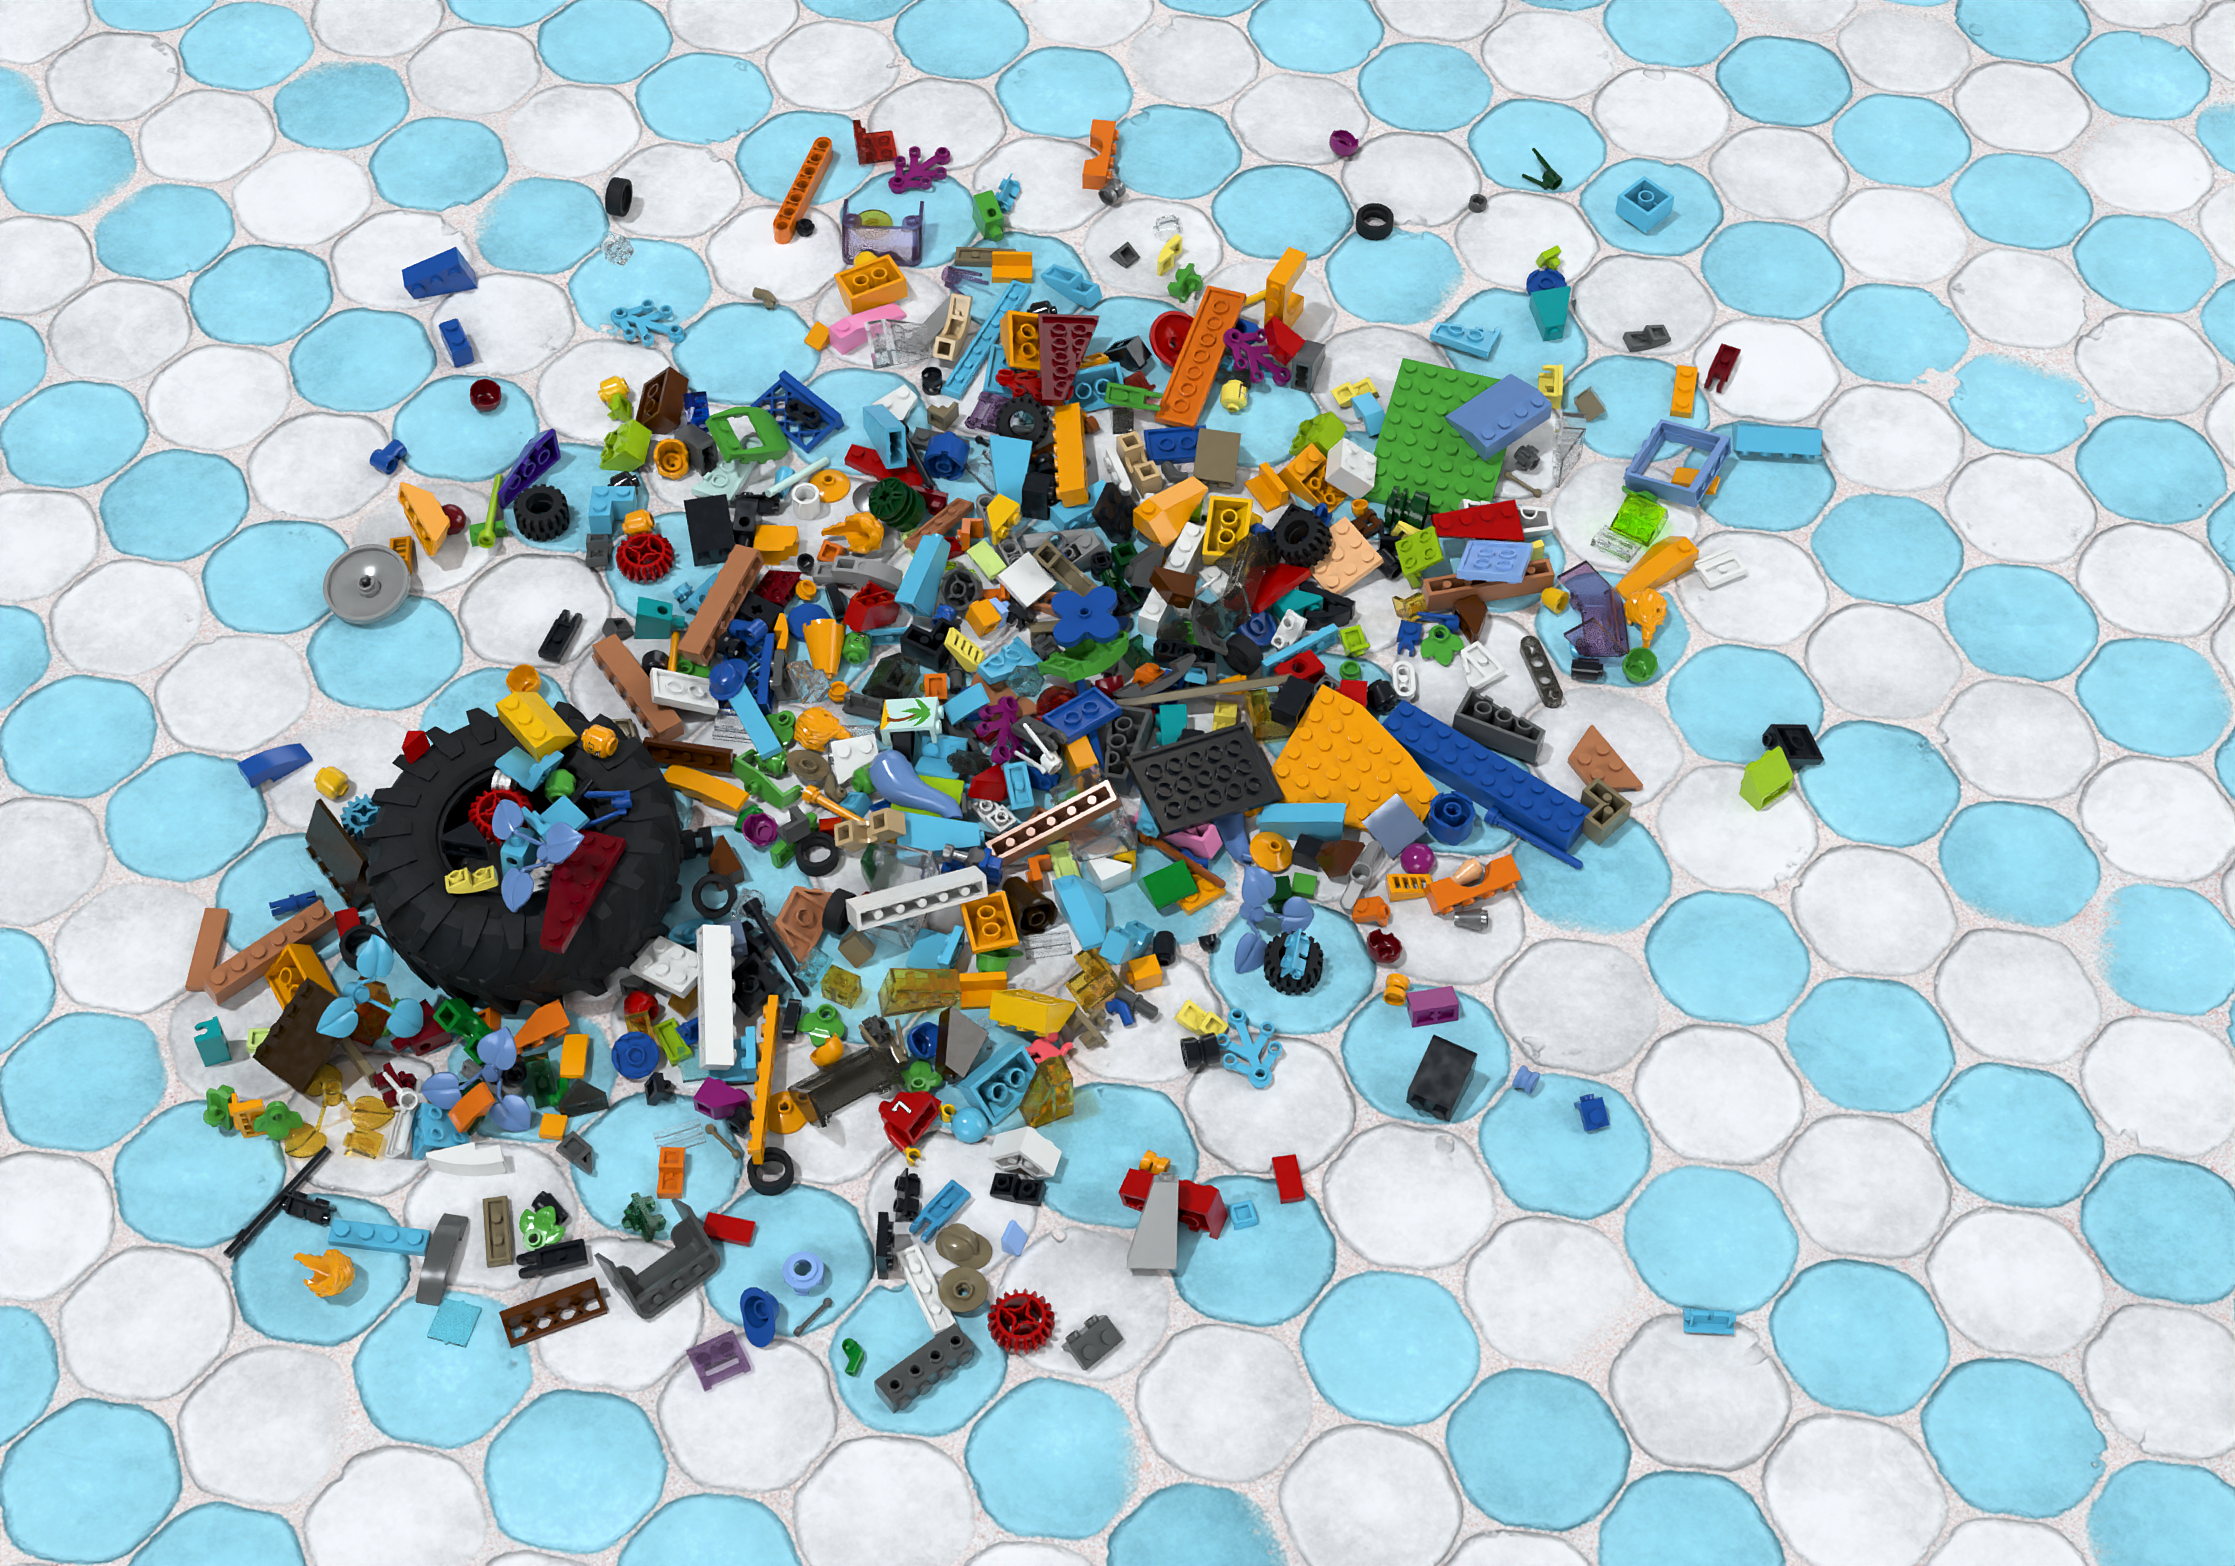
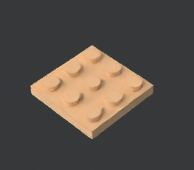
M1346 516L1329 528L1332 534V546L1329 547V553L1324 555L1325 559L1323 561L1319 560L1316 566L1310 565L1309 568L1311 576L1322 589L1329 590L1338 595L1384 563L1379 553Z

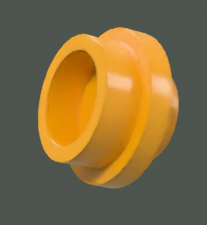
M802 580L796 584L795 591L801 599L810 601L816 595L817 588L812 581Z
M842 681L833 682L828 688L829 699L834 702L845 701L844 694L846 691L850 692L849 687Z

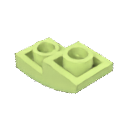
M985 540L966 550L969 558L978 565L980 571L990 581L997 578L1007 568L1005 563Z

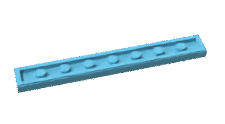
M1016 280L1011 281L942 386L941 394L957 400L961 399L988 358L991 343L997 344L1000 339L1001 318L1008 310H1019L1031 291V285Z

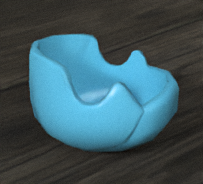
M965 1107L958 1110L953 1116L950 1130L958 1141L971 1144L980 1141L986 1135L988 1121L979 1109Z

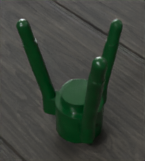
M1532 148L1537 159L1547 171L1542 176L1543 182L1526 174H1522V177L1541 186L1544 190L1548 188L1551 190L1557 189L1561 185L1563 178L1550 167L1535 148Z
M1107 569L1101 573L1102 586L1111 587L1117 595L1116 590L1122 585L1128 594L1137 603H1140L1137 595L1125 583L1123 577L1117 575L1114 569Z

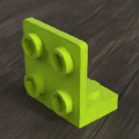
M1434 526L1427 527L1395 542L1403 575L1414 589L1422 585L1420 579L1422 570L1444 560Z

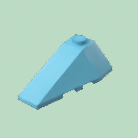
M1074 874L1052 880L1056 905L1083 951L1102 946L1106 938V898L1100 888Z

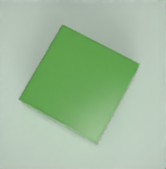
M1295 872L1291 887L1293 896L1313 899L1317 876Z

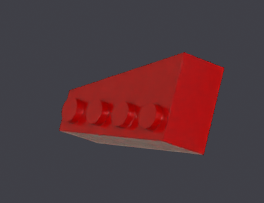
M1129 1168L1118 1192L1123 1205L1142 1212L1153 1176L1157 1174L1150 1173L1144 1169L1136 1170ZM1186 1179L1183 1181L1179 1180L1178 1221L1189 1225V1230L1198 1233L1199 1229L1210 1232L1209 1237L1218 1240L1228 1217L1219 1189L1212 1185L1195 1184Z

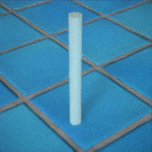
M823 457L765 490L766 496L770 498L828 465L829 459Z

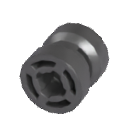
M1112 178L1108 181L1107 186L1099 190L1098 195L1103 203L1111 206L1119 197L1125 194L1126 188L1119 179Z

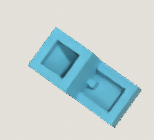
M1371 392L1350 398L1356 418H1363L1368 437L1380 433L1385 413Z

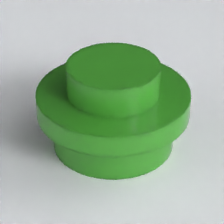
M1348 660L1340 666L1339 674L1344 680H1357L1361 676V668L1357 662Z

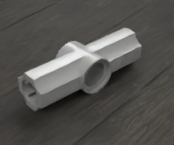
M1086 529L1050 530L1041 533L1022 534L1021 547L1023 553L1028 551L1032 553L1046 539L1051 542V538L1057 535L1059 540L1055 547L1062 550L1086 533Z

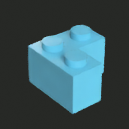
M592 486L588 513L591 534H612L614 520H625L627 513L637 510L635 486Z

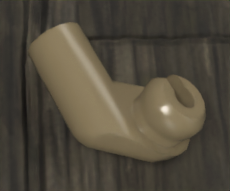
M757 287L753 289V297L765 300L763 305L766 308H774L777 298L772 292Z
M828 774L824 778L825 795L835 802L843 801L847 796V791L845 788L841 790V787H836L835 775Z

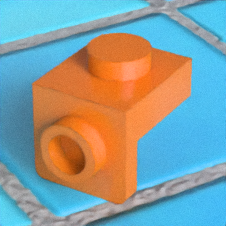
M962 518V528L957 529V542H961V551H966L970 549L971 538L984 537V519Z
M1147 662L1136 669L1132 683H1138L1142 687L1163 676L1165 671L1160 669L1157 664Z
M1039 854L1028 858V871L1025 872L1027 883L1032 884L1040 892L1043 891L1041 872L1051 870L1050 854Z
M1380 896L1357 899L1354 904L1352 920L1356 924L1377 921L1381 927H1387L1388 918L1391 914L1390 907Z

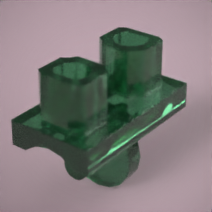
M638 1192L632 1193V1201L623 1212L625 1217L622 1219L621 1224L625 1229L633 1228L634 1232L640 1231L645 1242L652 1241L655 1233L664 1230L666 1220L662 1214L655 1216L650 1214V1212H654L656 1207L652 1196L641 1197Z

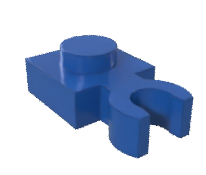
M1401 620L1397 635V642H1399L1397 648L1398 655L1401 654L1402 649H1408L1409 657L1413 656L1414 645L1418 646L1423 624Z

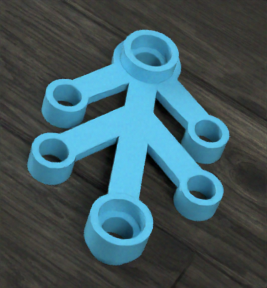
M646 299L642 301L641 306L631 309L619 307L610 314L612 322L617 326H621L624 339L627 341H632L636 338L635 329L630 327L629 323L637 326L642 344L646 347L654 344V336L648 332L647 328L667 334L668 340L671 343H680L684 340V331L679 325L675 324L669 327L653 322L672 317V308L669 305H663L660 307V311L651 313L654 311V303L652 300ZM644 312H645V313H651V314H648V315H645V316H641V317L635 316V315H638V314H641V313H644Z
M1235 1008L1228 1013L1227 1022L1232 1029L1237 1030L1243 1047L1229 1041L1228 1035L1218 1034L1216 1036L1217 1042L1220 1040L1226 1041L1224 1044L1218 1042L1219 1050L1231 1052L1223 1056V1067L1228 1070L1233 1069L1248 1076L1249 1082L1255 1088H1264L1272 1080L1270 1068L1275 1059L1282 1054V1045L1278 1041L1270 1042L1268 1054L1262 1064H1260L1258 1056L1267 1040L1274 1035L1275 1027L1271 1022H1263L1260 1026V1034L1253 1045L1246 1028L1247 1015L1242 1009ZM1269 1028L1271 1031L1266 1032L1263 1029ZM1276 1047V1048H1278L1279 1050H1278V1051H1272L1271 1048ZM1234 1054L1247 1059L1250 1066L1238 1062ZM1229 1059H1230V1060H1233L1234 1062H1233V1063H1227L1226 1060H1229ZM1257 1074H1262V1075H1264V1076H1263V1077H1258V1076H1256V1075H1257Z

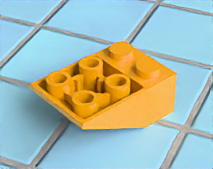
M1313 443L1302 450L1277 474L1291 493L1315 508L1320 503H1325L1328 513H1331L1348 496L1345 492L1325 481L1327 459Z

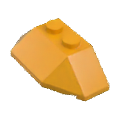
M401 482L397 499L403 506L405 516L427 556H435L446 539L448 528H450L449 517L445 516L440 502L436 500L433 493Z

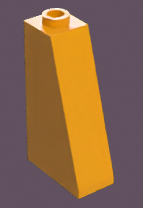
M1085 735L1069 745L1067 743H1060L1077 794L1100 784L1098 761L1087 736Z

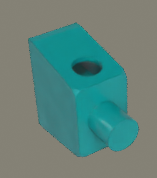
M638 597L634 639H669L671 628L684 629L685 616L672 615L673 605L671 603Z

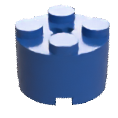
M951 431L935 435L928 442L924 456V466L928 473L935 478L940 479V476H944L949 481L957 480L963 476L970 446L956 437V434Z
M1451 791L1448 794L1443 792L1436 795L1430 804L1428 832L1437 840L1448 843L1451 846H1457L1460 842L1466 840L1472 833L1475 818L1472 800L1467 795L1458 791Z

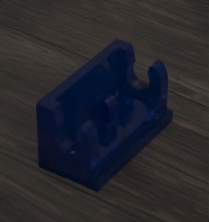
M706 391L684 393L687 425L690 423L697 427L702 424L706 425L705 421L710 417ZM708 427L700 428L706 433L709 432Z

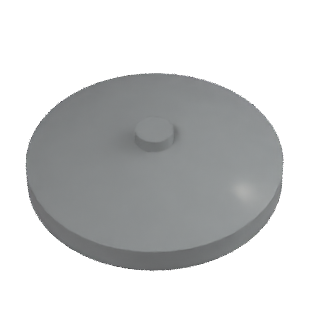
M365 544L354 547L341 554L327 570L323 582L324 598L332 612L346 622L364 625L381 621L397 611L405 601L410 589L409 569L402 557L389 547L378 544Z

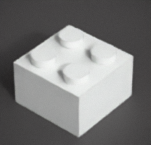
M1343 437L1328 451L1325 481L1354 499H1361L1374 488L1377 457Z

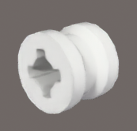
M499 769L495 771L491 790L493 787L496 790H500L502 785L505 790L511 787L516 790V780L503 774Z

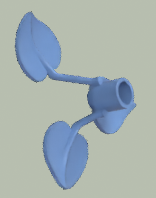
M504 799L497 805L492 818V830L495 836L499 839L507 840L514 833L516 836L538 845L537 857L541 861L540 863L523 867L521 871L517 868H511L502 880L501 891L503 900L510 911L516 913L529 900L534 888L533 879L526 872L539 867H547L548 864H562L580 845L584 835L577 832L567 823L557 822L547 832V844L535 840L517 830L523 824V812L518 804Z
M1255 866L1244 867V880L1242 884L1244 903H1242L1239 909L1240 916L1247 920L1246 924L1251 927L1255 935L1248 932L1240 938L1234 959L1236 973L1252 971L1264 964L1267 943L1260 940L1261 934L1254 923L1261 922L1265 916L1282 919L1281 930L1291 934V931H1297L1299 928L1302 929L1301 932L1305 931L1311 924L1314 916V910L1309 902L1299 896L1291 897L1284 903L1282 907L1283 915L1265 911L1260 905H1265L1266 899L1271 898L1275 894L1276 881L1268 871Z
M507 1026L487 1034L479 1041L477 1053L479 1058L486 1064L483 1070H479L475 1076L463 1085H459L457 1075L451 1072H440L429 1077L421 1087L422 1094L432 1104L442 1109H452L463 1097L460 1090L465 1089L479 1077L483 1076L486 1081L497 1083L496 1099L498 1102L490 1108L492 1120L499 1127L508 1131L520 1132L531 1127V1111L527 1101L516 1094H508L503 1099L501 1097V1083L503 1081L501 1075L504 1070H508L514 1065L517 1058L516 1044Z

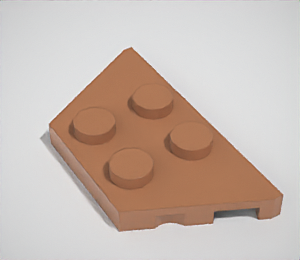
M976 671L970 686L972 687L977 683L982 684L990 700V703L987 704L988 706L998 705V700L1001 697L1012 696L1019 705V709L1016 712L1018 720L1025 715H1035V717L1042 715L1040 707L1006 680L989 685ZM1001 713L994 714L993 717L990 718V720L995 721L1001 719Z
M1591 725L1568 757L1567 763L1586 786L1598 777L1618 793L1622 792V789L1635 788V792L1641 791L1643 788L1641 781L1594 725Z
M794 886L772 926L798 964L803 967L807 963L824 930L822 928V917L832 892H824L823 889L817 888L807 889L806 887Z

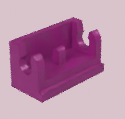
M1453 986L1407 993L1406 997L1409 1004L1407 1011L1412 1028L1458 1020L1459 1003Z

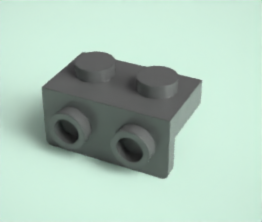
M775 650L774 659L771 660L773 677H770V688L775 691L778 701L800 699L802 664L801 662L788 663L784 650Z
M1095 1314L1084 1322L1085 1327L1079 1332L1078 1330L1071 1332L1065 1338L1067 1342L1061 1346L1063 1350H1069L1082 1370L1089 1369L1124 1340L1107 1315L1097 1316Z

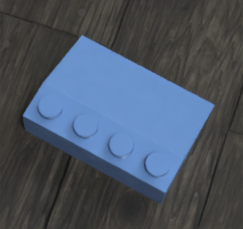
M1509 374L1445 416V419L1477 454L1486 461L1551 417L1552 403L1540 390Z

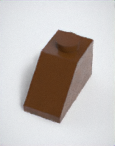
M1155 566L1149 577V582L1167 604L1177 608L1189 609L1194 599L1197 576Z
M1477 594L1453 603L1452 614L1458 615L1459 628L1470 644L1479 640L1485 624L1486 613L1488 612L1485 602L1481 601Z
M724 835L719 836L708 861L709 872H707V875L720 873L731 879L734 885L745 881L740 862ZM710 882L712 885L716 884L719 891L726 889L720 883Z
M1349 840L1327 841L1321 845L1315 859L1328 878L1345 876L1366 845L1364 842Z

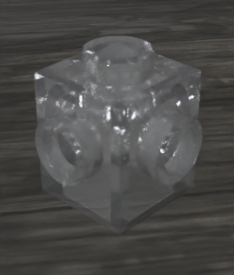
M609 231L599 245V248L605 255V259L613 265L616 263L624 266L635 251L627 237Z

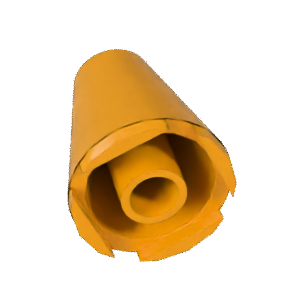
M835 619L811 620V625L803 624V634L814 675L821 682H830L833 678L837 677L847 625L843 621H841L840 625L836 624Z

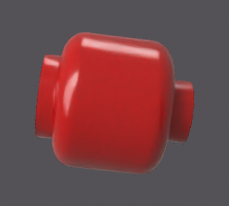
M633 991L624 1000V1013L629 1019L637 1023L647 1024L653 1021L659 1013L658 1000L653 995L644 991Z

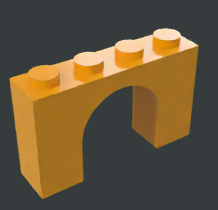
M1288 247L1266 279L1264 326L1275 315L1289 328H1292L1303 312L1304 296L1296 294L1292 290L1306 269L1307 253Z

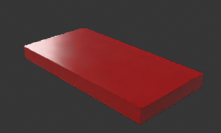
M1275 562L1226 597L1224 605L1229 608L1259 614L1309 578L1311 571L1309 568Z

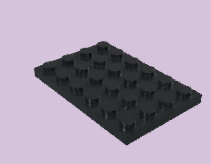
M1246 721L1126 756L1124 760L1161 837L1276 803L1284 798Z

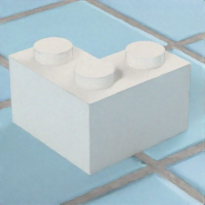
M1025 1126L996 1134L988 1160L1003 1171L1022 1168L1036 1180L1054 1176L1062 1151L1054 1146L1053 1142L1038 1134L1036 1129Z

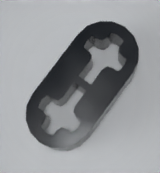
M791 400L785 406L788 419L807 429H816L822 423L819 411L801 401Z
M836 583L825 585L827 600L834 619L844 618L846 612Z
M789 998L782 1027L783 1040L795 1041L797 1025L802 1012V1000Z

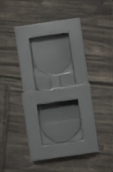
M1646 325L1643 331L1625 332L1622 337L1629 352L1656 348L1671 341V337L1664 325Z
M587 534L586 567L608 566L609 534Z

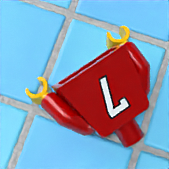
M924 1090L911 1093L899 1092L891 1102L882 1101L879 1105V1113L884 1122L883 1129L889 1141L900 1152L903 1151L906 1154V1161L910 1166H915V1162L910 1156L916 1155L921 1160V1153L916 1148H910L909 1145H915L940 1112L941 1120L946 1123L951 1122L952 1118L946 1112L955 1115V1107L952 1104L942 1105V1101Z

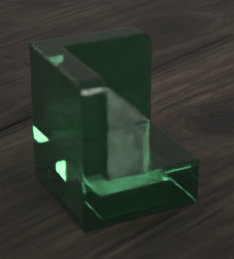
M1141 634L1129 640L1128 650L1123 655V660L1134 672L1147 662L1154 663V657L1143 647V636Z

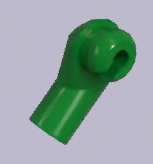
M751 805L743 810L737 818L734 830L742 833V823L750 814H761L763 809L758 808V805Z
M568 1078L557 1080L558 1091L556 1094H551L548 1097L551 1107H561L569 1102L571 1095Z
M847 1338L842 1342V1349L849 1359L845 1373L855 1377L864 1360V1352L857 1341Z

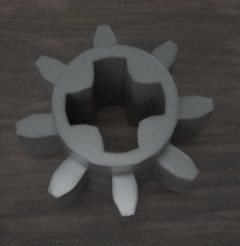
M1529 444L1526 447L1524 445L1519 447L1514 454V458L1517 460L1515 465L1525 471L1535 469L1540 462V457L1537 456L1540 451Z
M1044 634L1033 639L1035 645L1031 647V650L1039 658L1046 661L1050 659L1049 655L1054 653L1059 647L1051 635L1046 637Z
M874 1015L862 1021L864 1028L877 1044H881L888 1039L886 1033L889 1032L890 1027L884 1018ZM860 1030V1034L863 1040L870 1044V1042L867 1040V1038L863 1035V1033Z

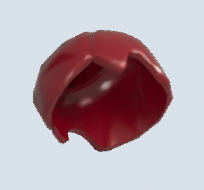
M489 379L475 381L470 387L472 406L484 412L495 410L501 402L500 386Z
M455 504L442 505L445 516L447 515L450 520V528H448L447 535L458 534L464 529L467 522L464 511Z
M1123 675L1096 680L1095 685L1093 683L1090 684L1091 688L1096 686L1111 700H1114L1118 697L1113 696L1112 692L1124 686Z
M1376 929L1369 933L1366 947L1368 955L1373 961L1381 964H1390L1399 959L1402 953L1401 941L1394 937L1393 933L1386 935L1381 932V929Z

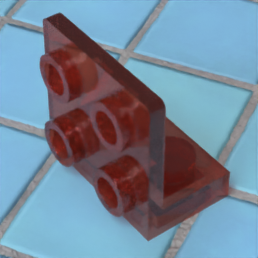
M852 120L859 165L894 161V158L897 157L892 130L866 133L865 127H861L860 120Z

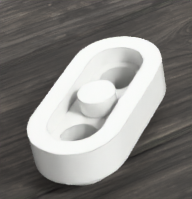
M1398 661L1392 667V686L1398 693V700L1400 701L1403 699L1409 701L1415 696L1414 667L1407 661Z

